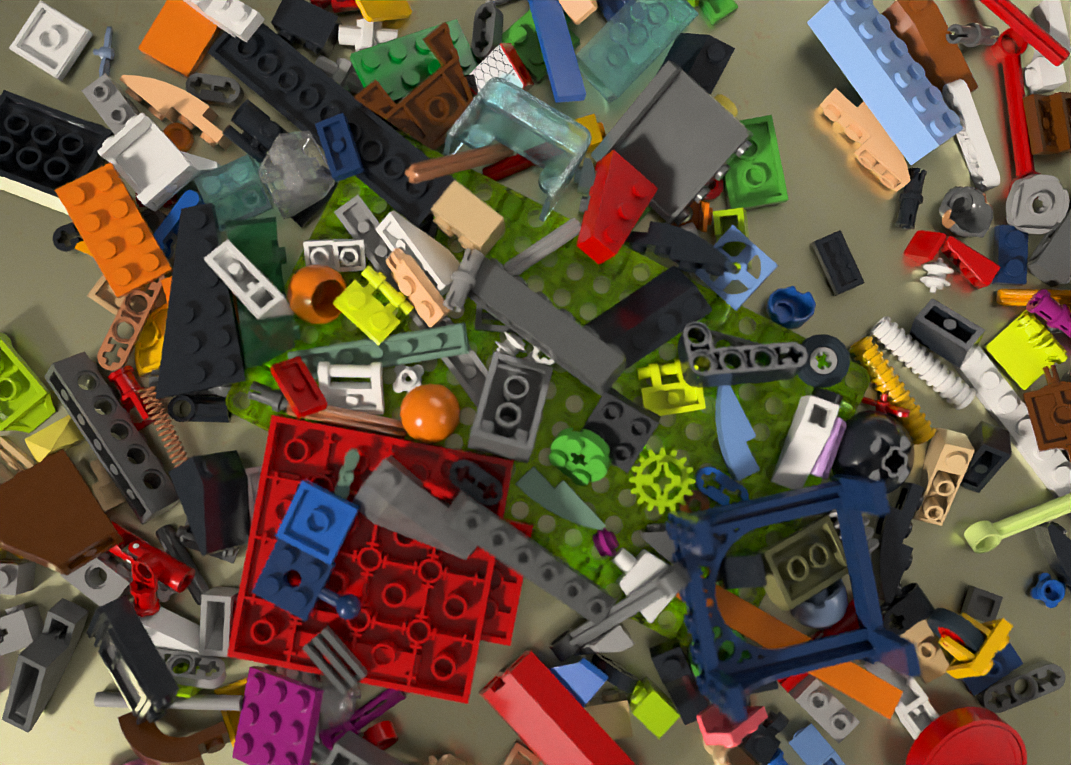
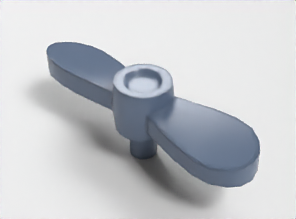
M111 26L106 28L104 47L93 50V54L100 55L101 58L99 77L105 73L110 76V60H113L115 56L114 49L111 48L113 28Z

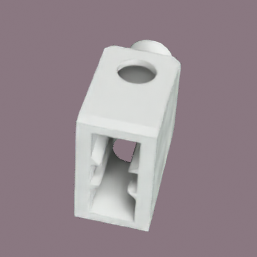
M622 547L611 560L623 571L616 582L627 596L655 580L664 570L671 566L645 549L641 550L634 557ZM674 596L670 598L663 597L640 612L647 621L652 623Z

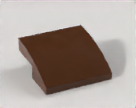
M1060 91L1052 95L1031 94L1023 97L1032 155L1070 153L1071 93Z

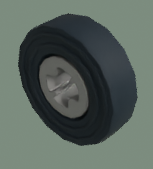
M819 334L805 339L800 344L806 349L808 359L799 371L798 376L807 385L818 388L831 387L845 377L850 366V357L847 348L838 338L827 334ZM825 354V361L828 363V366H822L819 369L817 367L818 361L815 357L816 355L822 356Z

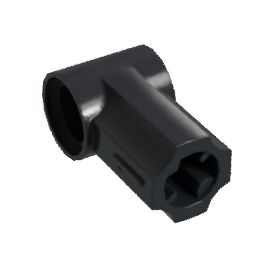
M180 395L174 397L169 402L168 414L173 420L178 422L231 423L233 415L232 398ZM184 401L189 402L191 405V412L186 417L181 415L179 409Z

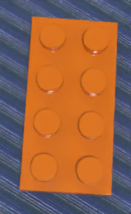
M111 162L55 190L117 298H121L173 271L170 262Z

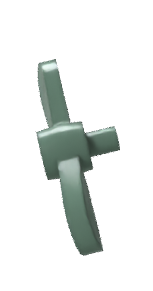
M355 448L346 453L344 466L340 470V480L334 489V494L343 499H346L349 495V486L354 480L353 470L359 460V453Z

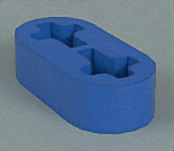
M702 467L695 473L694 480H696V483L694 484L696 488L721 506L728 505L730 500L727 495L722 493L725 488L732 492L738 489V497L741 498L740 502L749 500L747 490L718 469ZM712 472L714 474L712 479L720 485L718 489L709 485L704 488V481L701 479L702 475H710Z

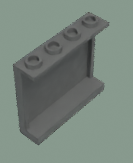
M667 61L590 156L598 162L612 150H615L658 188L648 205L666 221V224L674 225L676 223L679 226L690 215L687 209L695 201L699 204L709 194L711 190L708 186L715 178L720 181L731 169L728 165L729 162L736 155L740 158L751 147L752 143L749 140L754 134L677 63Z

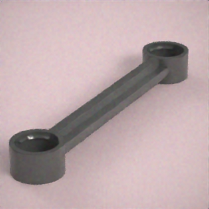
M677 562L664 570L655 580L614 604L599 626L588 620L574 630L569 628L560 634L549 645V648L559 661L562 662L572 656L582 645L663 597L670 598L674 596L692 578L682 565Z

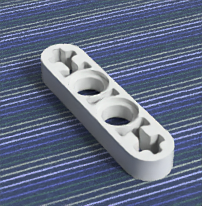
M962 79L945 84L942 90L944 102L950 110H953L959 116L960 124L964 128L956 135L973 182L981 192L995 188L1000 184L999 171L970 90Z

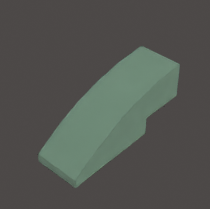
M533 466L516 482V485L530 498L556 515L590 528L602 530L606 527L602 520L564 480L553 487Z

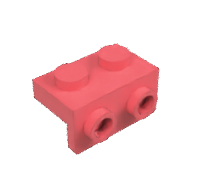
M710 704L696 716L705 744L724 745L725 748H733L742 743L741 739L747 734L755 732L759 728L758 725L768 718L765 707L745 706L748 720L734 723L727 715L721 713L715 704Z

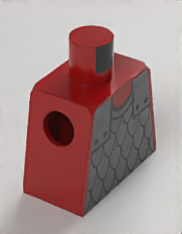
M500 43L466 77L470 90L496 113L506 112L512 107L517 115L523 118L534 108L524 95L533 87L534 81L511 43Z

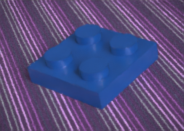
M307 479L302 480L275 536L331 565L335 561L361 507Z

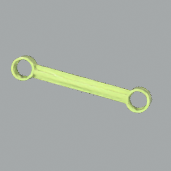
M1071 493L995 523L987 520L976 522L967 528L964 538L975 553L989 552L999 545L1001 539L1070 513Z

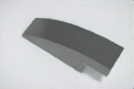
M64 598L48 610L42 634L18 655L2 716L3 721L27 733L32 730L70 662L83 631L89 610Z

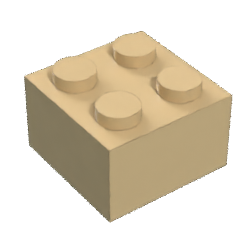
M456 180L452 182L431 209L435 216L434 222L438 225L437 228L449 238L455 235L461 243L460 246L464 250L469 248L472 251L471 254L476 249L486 256L506 231L504 218Z

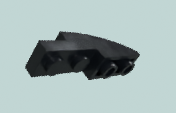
M650 221L648 232L631 231L624 242V245L629 248L628 251L633 254L645 255L646 251L654 252L659 257L669 258L679 265V270L696 273L697 269H702L711 275L724 276L725 272L736 273L737 267L706 240L690 231L670 224Z
M904 482L901 485L893 507L889 506L890 513L877 516L874 535L872 536V538L879 540V546L871 552V564L878 598L892 604L893 599L898 597L902 588L900 581L903 573L909 569L913 560V555L911 554L913 548L903 544V540L910 535L913 527L911 520L915 511L920 509L924 499L922 495L924 487L910 482Z
M1053 521L1035 526L1036 537L1046 561L1058 580L1065 583L1067 591L1071 594V539L1066 536L1068 532L1061 525Z

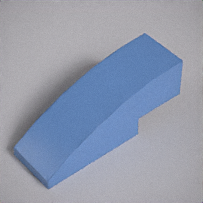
M730 385L717 386L715 408L718 441L731 478L739 481L760 470L746 444L747 441L755 438L756 435Z

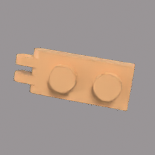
M395 248L386 259V264L392 271L391 277L399 286L400 291L407 296L408 300L415 307L419 316L432 328L439 324L451 310L443 305L445 299L414 258L406 255L400 248Z

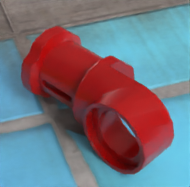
M152 553L143 554L132 564L133 580L130 583V593L134 596L132 606L139 617L152 616L160 610V600L157 598L156 591L159 587L158 578L164 573V566L161 560Z

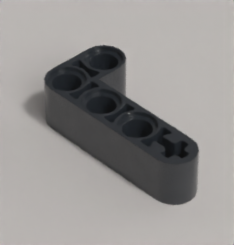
M691 322L686 325L677 344L684 381L696 388L790 380L799 373L808 359L806 349L794 342L714 348L711 332L701 322ZM688 338L696 339L699 344L691 342ZM755 361L761 362L764 367L757 365ZM724 363L731 364L735 370L727 368ZM694 366L702 367L705 372L697 371Z

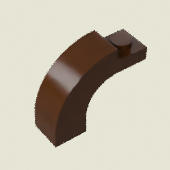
M132 712L117 717L123 735L131 749L147 765H205L202 754L218 752L225 747L226 743L231 742L224 721L190 736L172 737L160 731L156 721L149 723L147 720L137 725L136 720L138 716L135 718Z

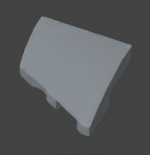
M619 623L582 645L574 655L620 652L635 644L628 630L622 623Z

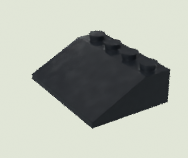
M4 90L0 95V189L68 214L55 190L104 166L105 159L97 151L102 147L103 142L108 137L113 136L114 133L105 127ZM56 118H59V119H62V120H64V121L70 122V123H72V124L81 126V127L86 128V129H89V130H91V131H88V130H85V129H82V128H79V127L70 125V124H68V123H66V122H63V121H61V120H58V119H56Z

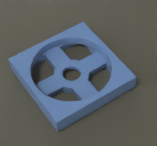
M732 225L713 247L724 254L732 263H739L741 266L740 272L737 274L725 272L724 276H719L714 282L710 279L706 270L697 269L695 274L737 311L778 265ZM729 242H742L747 245L738 256L733 257L722 249ZM756 254L761 262V273L758 279L747 271V264ZM732 280H739L748 288L746 292L740 294H727L723 291Z

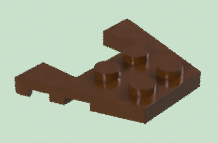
M446 22L441 23L422 39L439 61L441 67L395 104L376 79L353 96L358 102L431 151H435L478 115L470 87L459 63L460 58L457 49L454 48L450 36L451 32Z

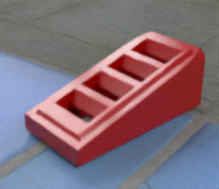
M953 236L946 237V240L939 249L976 289L988 287L1000 269L997 263Z

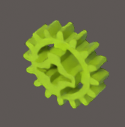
M661 447L659 455H655L652 449L648 450V459L642 456L638 457V461L641 464L640 467H631V470L637 474L636 477L628 479V482L636 483V487L630 492L631 494L639 493L641 497L638 499L637 504L639 505L646 501L648 503L647 511L649 512L654 506L658 507L659 514H663L667 506L671 512L676 511L675 503L678 502L680 505L685 506L686 502L683 496L693 495V492L687 489L688 485L696 483V480L688 478V474L693 471V467L685 468L683 464L687 458L683 457L677 460L675 458L676 450H673L670 455H666L664 447ZM656 461V470L650 475H642L644 469L650 463ZM668 462L678 468L681 476L674 475L668 469ZM661 466L663 467L664 477L670 479V484H666L664 490H662V496L659 484L653 482V478L659 476ZM642 486H649L655 492L656 500L647 496ZM673 487H681L679 493L673 499L667 501L668 492Z

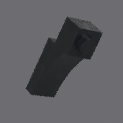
M672 638L649 648L655 668L663 685L668 690L684 725L697 721V714L708 707L709 704L705 695H702L698 689L696 676L690 668L689 660L686 658L678 638Z

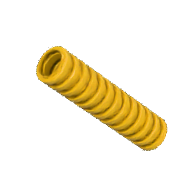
M866 336L851 345L849 352L856 355L854 359L855 361H860L859 367L861 369L865 368L864 374L871 377V384H876L875 390L881 392L880 397L882 393L888 394L887 401L890 402V405L910 410L909 417L897 416L896 419L902 422V425L913 438V445H919L931 439L937 430L935 427H930L931 421L926 420V414L919 411L921 409L920 405L914 404L915 398L909 396V389L903 388L905 386L904 382H899L898 379L900 377L898 374L893 373V366H888V359H883L884 353L877 350V343H872L873 337Z

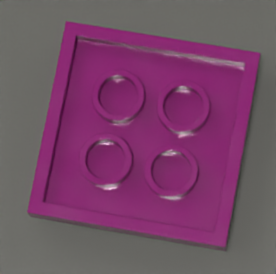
M260 666L250 667L232 757L248 765H310L324 690Z

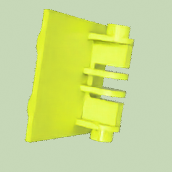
M1027 310L1023 311L984 347L1023 391L1044 374L1043 367L1048 366L1050 368V365L1055 363L1059 365L1068 359L1066 355L1068 351L1035 315Z

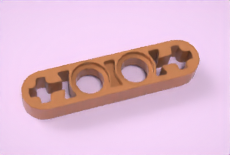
M166 275L160 277L158 283L152 282L148 290L154 291L152 297L140 290H135L125 296L98 352L97 358L101 367L113 371L126 365L163 289L161 280L167 278ZM137 295H142L147 300V308L142 312H135L130 305L131 299ZM123 322H129L134 327V334L129 339H123L118 334V326ZM112 338L119 343L128 344L127 349L120 347L117 352V356L121 358L120 362H113L112 365H109V359L105 357L106 352H113L117 345L111 344Z

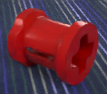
M131 365L122 367L107 377L109 382L114 383L119 391L122 404L132 401L129 396L130 393L145 388L139 385Z

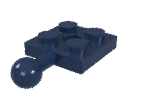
M278 538L252 590V593L304 621L310 619L319 599L335 606L338 615L343 619H353L361 611V602L355 595L346 594L341 596L326 588L337 563L333 562L329 565ZM291 569L297 570L301 575L299 586L291 585L287 579L288 572Z

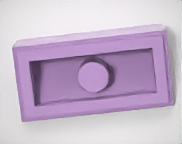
M836 417L831 433L809 475L824 480L828 479L847 426L841 418Z

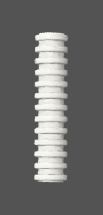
M889 316L883 317L874 325L870 331V336L878 338L877 342L879 344H885L884 348L886 350L891 349L893 356L898 355L900 362L905 361L907 368L912 367L914 374L919 373L921 380L926 379L928 386L933 385L935 392L940 391L942 398L947 397L949 404L954 403L956 410L963 409L972 402L976 391L973 388L969 389V385L966 382L962 383V379L959 376L955 377V373L952 370L948 371V367L945 364L941 365V361L938 358L934 359V355L931 352L926 353L927 349L924 346L919 347L917 340L912 341L910 334L905 335L903 328L898 329L896 322L891 323Z

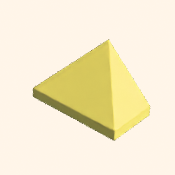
M67 415L24 440L35 461L39 463L47 455L57 453L62 449L66 451L86 439L70 415Z

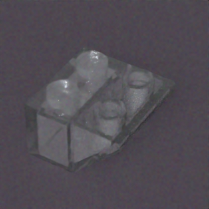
M310 131L279 134L257 170L261 181L265 184L274 205L278 208L283 219H288L325 198L336 182L332 178L328 163Z

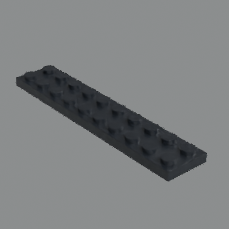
M264 23L259 26L247 42L237 36L234 38L224 31L207 51L215 60L322 149L323 147L315 124L343 113L347 117L364 168V172L354 176L420 230L434 215L431 210L452 182L456 180L448 174L418 183L410 182L409 176L406 175V169L410 168L411 164L431 159L370 109L358 102L348 91Z

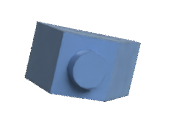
M812 723L807 727L799 729L789 742L806 765H845L836 751Z

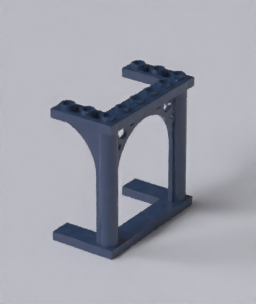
M837 474L830 476V482L693 513L681 510L668 512L669 521L666 522V530L669 539L674 542L673 564L679 562L692 578L679 592L681 600L686 602L688 612L684 614V621L688 632L692 633L694 644L690 645V651L694 663L698 664L700 675L696 676L697 686L700 693L704 694L711 704H715L720 712L727 715L734 723L748 720L744 699L749 693L765 684L786 677L870 657L909 678L922 675L916 643L884 629L861 512L877 516L890 513L884 480ZM836 510L859 629L781 648H761L746 643L737 637L726 625L720 614L715 592L718 568L728 549L742 535L753 529ZM717 533V536L720 537L726 533L725 541L720 543L712 534ZM715 554L714 557L709 560L702 559L700 557ZM699 564L707 566L708 576L706 578H701L703 571L699 568ZM711 598L712 603L707 607L706 599ZM719 626L720 635L714 639L715 632L712 628ZM725 641H732L734 648L731 656L724 661L718 660L717 652L721 644ZM743 650L749 652V658L741 657Z

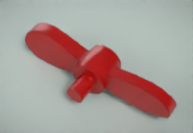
M882 393L881 399L878 400L857 395V401L875 406L876 411L889 412L899 417H909L910 410L890 405V402L887 401L888 394Z

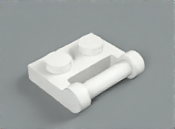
M319 362V387L328 402L327 405L368 414L384 413L382 362H372L371 365H330V362ZM330 377H371V382H331Z

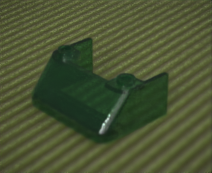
M276 217L225 222L227 239L287 301L282 275V265L287 264L285 246L279 247ZM236 296L246 368L260 367L294 348L295 340H301L299 324L294 322L293 315L257 319Z

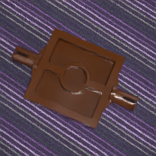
M1050 365L1053 377H1051L1048 366L1042 368L1047 385L1039 390L1023 393L1039 452L1053 449L1067 450L1071 464V382H1060L1057 366Z

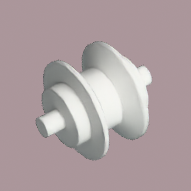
M938 258L937 262L923 265L928 274L925 277H921L920 281L930 288V293H936L937 289H943V287L951 285L945 279L946 275L952 274L954 270L949 268V265L943 263V258Z
M505 331L507 339L503 343L495 341L499 346L496 349L499 353L516 357L519 351L527 353L523 348L526 345L522 341L524 338L520 335L517 336L514 332L510 335Z

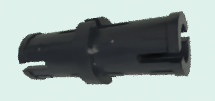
M921 168L908 169L911 181L905 185L903 193L899 195L901 204L897 222L895 223V226L898 228L903 225L902 229L911 230L915 228L918 208L920 204H923L924 199L921 195L925 176L927 175V171L924 169L921 170V173H919Z

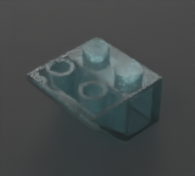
M248 154L194 178L204 203L215 205L220 233L274 209L270 191L257 162Z

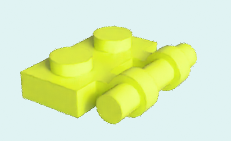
M367 266L361 275L369 281V284L364 288L354 280L337 297L333 305L379 346L401 322L392 313L398 308L407 316L414 309V306L406 300V295L401 291H396L386 281L387 277L383 273H377L372 267ZM376 290L380 291L390 301L385 307L372 296Z
M679 358L674 359V362L658 365L657 362L648 363L647 367L636 368L638 380L648 378L651 380L652 387L640 389L643 408L651 410L660 416L706 409L703 388L692 387L684 381ZM677 375V383L662 385L661 376Z

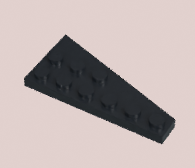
M212 203L181 209L156 399H164L249 381L232 291L204 260L207 255L222 244L216 209Z

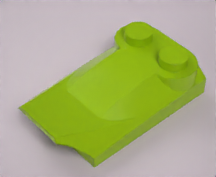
M0 332V431L15 430L31 433L55 414L56 410L53 406L49 390L12 347V341L9 336Z

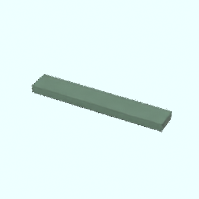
M466 323L388 335L379 346L370 338L287 353L288 359L300 356L312 377L317 379L319 362H330V365H371L372 362H382V368L469 354L470 348Z

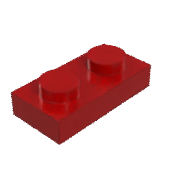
M300 356L271 365V374L298 419L327 409L328 402Z

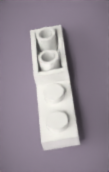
M183 0L234 38L236 36L245 42L250 39L265 20L259 12L240 0Z

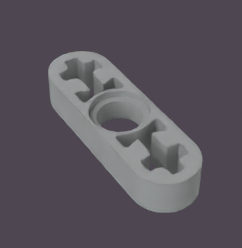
M157 649L177 685L213 689L220 686L226 679L225 664L219 657ZM179 663L190 665L185 673L176 674L172 671ZM211 669H216L217 672H213L211 676H206V673H210Z

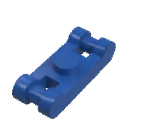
M188 190L181 196L153 234L168 260L174 255L173 246L177 242L181 209L208 203L204 197L193 190Z

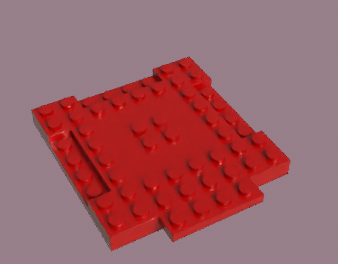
M272 415L227 656L325 676L302 648L325 627L329 626L368 670L367 675L359 680V683L468 704L480 642L486 641L511 646L524 577L481 547L477 546L465 560L374 524L359 511L334 561L337 564L326 585V588L341 596L352 594L358 597L361 602V611L355 618L349 620L341 618L335 606L319 599L310 619L304 621L252 593V590L278 540V537L275 535L302 480L307 479L334 493V489L340 480V470L344 466L346 453L353 448L358 450L359 460L353 470L354 480L350 483L349 495L345 499L349 502L353 501L363 484L385 458L392 456L424 483L430 477L441 451L447 450L462 458L473 461L501 482L503 487L501 500L495 505L483 506L504 519L515 460L470 450L453 449L338 427L334 424L298 419L297 417L287 415ZM453 460L445 461L442 465V473L447 478H450L449 469L454 462ZM468 467L464 477L474 482L475 478L469 474L470 467ZM480 481L477 485L484 491L483 497L487 498L489 495L496 496L495 484L491 483L489 486H485ZM458 489L457 494L453 498L447 497L444 500L451 505L461 492V489ZM504 519L531 538L533 524ZM291 569L288 572L287 579L291 585L299 586L301 575L297 570ZM324 637L322 641L341 660L349 672L355 676L356 672ZM315 645L314 647L320 652V654L326 659V661L333 667V669L340 675V677H341L342 679H344V677L338 672V670L331 664V662L324 656V654H323V653L318 649V647Z

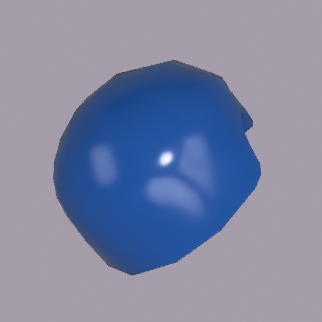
M790 286L784 289H777L770 294L767 300L766 312L772 322L778 327L798 329L813 316L816 303L810 292L800 293L796 290L795 286Z

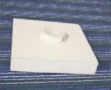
M40 0L9 49L62 82L93 33Z

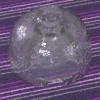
M312 673L313 686L324 690L320 709L322 717H319L322 730L326 731L345 724L352 718L356 710V700L361 699L359 682L342 695L326 676Z

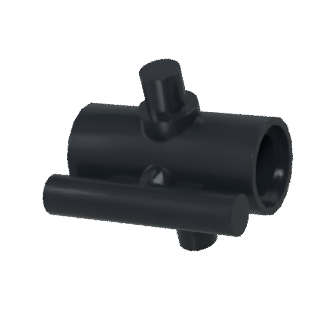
M249 99L241 104L231 118V122L243 130V133L238 132L230 124L222 133L270 172L276 168L278 163L266 154L267 151L280 160L289 153L296 142L295 137L278 123L271 121L270 117Z

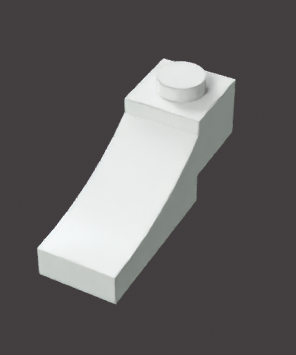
M1043 0L1034 8L1035 22L1071 52L1060 0ZM1035 49L1031 63L1024 68V83L1028 87L1030 95L1054 91L1067 82L1063 64L1060 66L1053 65Z
M878 661L874 664L869 662L864 664L867 671L903 691L895 711L901 723L914 740L931 722L940 717L928 702V696L913 677L909 678Z

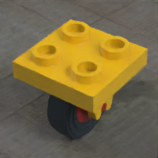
M945 608L934 610L927 621L929 628L940 638L938 643L954 656L946 672L955 679L983 676L988 673L994 664L993 656L997 650H1002L1010 640L1008 634L1013 628V625L1004 618L979 623L964 612L960 615Z

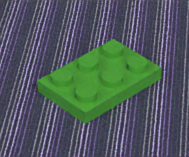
M772 115L739 120L754 136L749 140L752 143L751 147L740 158L736 155L729 162L728 165L731 169L722 178L728 209L743 207L746 210L787 202L789 198Z

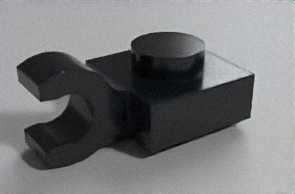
M770 711L764 723L759 724V728L755 732L747 734L738 747L758 765H767L781 744V741L775 736L787 726L789 719L782 712L776 714Z

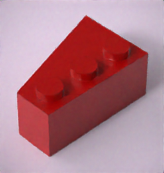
M612 150L596 163L594 185L590 188L589 196L591 197L588 209L584 212L576 245L597 264H601L617 255L658 190L653 183L615 150Z

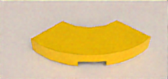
M168 302L158 307L149 316L135 345V364L139 377L151 374L153 369L160 370Z

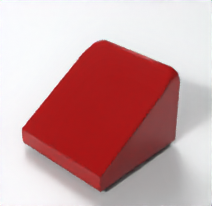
M918 230L904 250V255L920 265L934 259L946 240L947 235L940 232Z

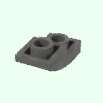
M586 157L584 158L583 166L577 165L573 183L579 184L577 193L588 195V197L582 196L578 212L580 214H584L588 209L591 197L589 192L591 186L594 185L596 176L591 159Z

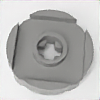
M1032 174L1023 179L1016 180L1012 184L1006 201L1007 222L1025 233L1044 234L1052 230L1050 228L1057 222L1060 223L1067 214L1069 208L1067 189H1063L1062 185L1058 182L1060 180L1052 175ZM1038 197L1039 201H1043L1042 207H1037L1036 212H1034L1032 203Z

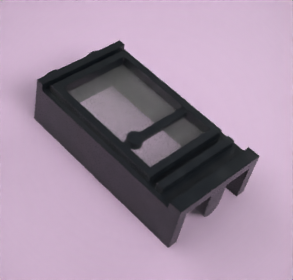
M125 595L96 608L86 633L89 639L95 638L94 646L96 648L100 647L99 655L135 718L138 716L136 720L137 725L147 720L149 723H153L167 714V708L174 703L173 699L180 688L133 606Z

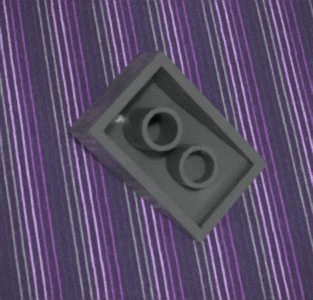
M494 352L470 433L468 448L528 464L553 367Z

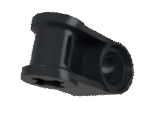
M910 583L902 587L898 597L893 599L892 604L884 602L880 605L884 629L902 635L934 612V606L918 583Z

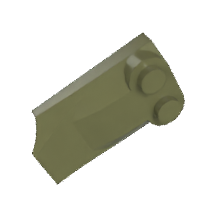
M829 515L822 516L771 546L760 548L757 553L761 554L768 585L764 586V589L771 602L776 604L782 611L793 609L848 574L844 548Z

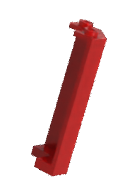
M526 650L505 672L499 671L478 692L544 765H636L532 651Z

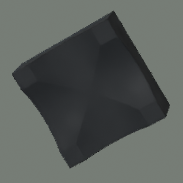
M610 387L604 396H601L580 433L583 429H586L601 437L609 447L610 452L608 456L611 463L628 473L657 428L661 416L639 406Z

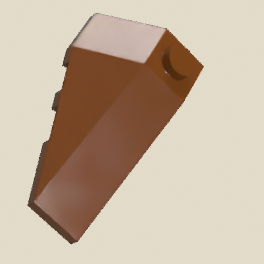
M896 0L881 13L888 19L890 28L897 38L905 42L910 56L923 67L925 76L932 86L940 90L942 96L943 86L958 79L965 81L970 93L978 88L958 45L950 44L946 40V34L952 33L947 31L949 27L933 0Z

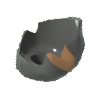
M955 186L945 194L939 208V213L943 226L955 235L983 238L989 230L993 219V206L988 203L986 193L980 192V189L968 186Z

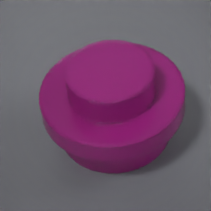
M606 528L598 529V533L593 534L594 545L602 557L616 555L615 548L619 547V544L612 530L607 531Z

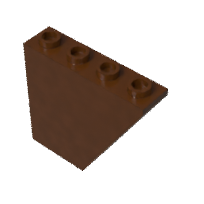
M63 449L57 453L47 455L41 462L29 469L19 471L13 478L0 485L1 549L68 576L123 541L80 472Z

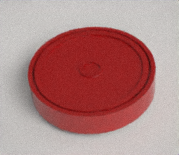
M963 707L949 711L931 722L914 741L905 765H1027V752L1024 741L1019 733L997 714L981 707Z

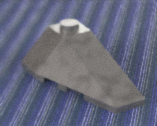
M392 456L385 458L366 480L351 503L361 507L359 511L374 524L466 560L478 545L447 524L443 515L451 505L444 499L429 493L430 488L423 486L424 483Z

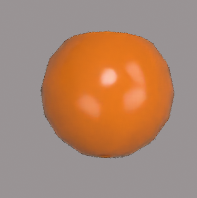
M308 265L293 275L287 290L288 303L299 319L309 324H327L334 321L342 313L333 305V302L347 288V284L340 273L327 265Z
M427 384L415 387L408 392L401 403L400 417L404 429L412 438L423 443L433 444L443 441L453 434L460 423L461 410L457 397L445 386Z

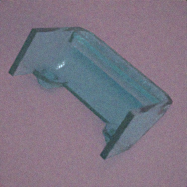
M495 77L486 82L448 131L443 156L455 154L462 144L471 149L491 145L496 140L543 168L538 184L540 189L547 194L539 216V220L544 222L568 187L589 148L592 137L590 131L580 123L507 79Z

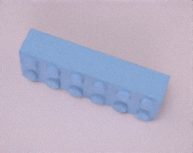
M830 0L807 22L910 165H913L964 129L960 124L959 116L953 110H950L943 101L940 90L932 86L925 76L923 67L910 56L907 45L903 40L897 38L890 28L888 19L880 14L873 5V0Z

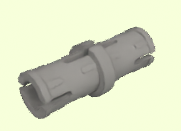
M469 248L465 250L458 271H454L451 279H453V282L443 302V305L454 311L456 306V312H461L469 290L473 289L476 284L475 276L484 259V255L476 249L473 250L472 254Z

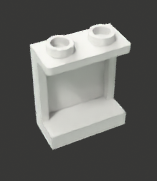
M143 112L131 117L126 122L125 127L116 135L108 137L97 151L102 158L114 165L117 172L138 194L136 197L143 205L155 212L200 173L158 125Z

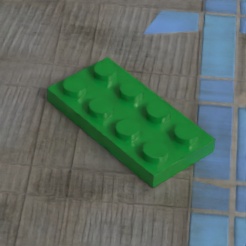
M454 19L446 23L451 32L450 36L454 48L457 49L464 77H467L479 63L458 20ZM439 25L351 53V63L363 88L376 79L395 104L441 67L439 61L422 40Z

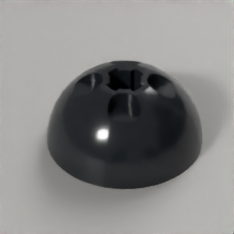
M867 410L850 417L845 422L847 426L831 468L833 475L846 474L884 480L886 495L895 491L906 481L913 468L915 451L910 434L896 418L880 411Z

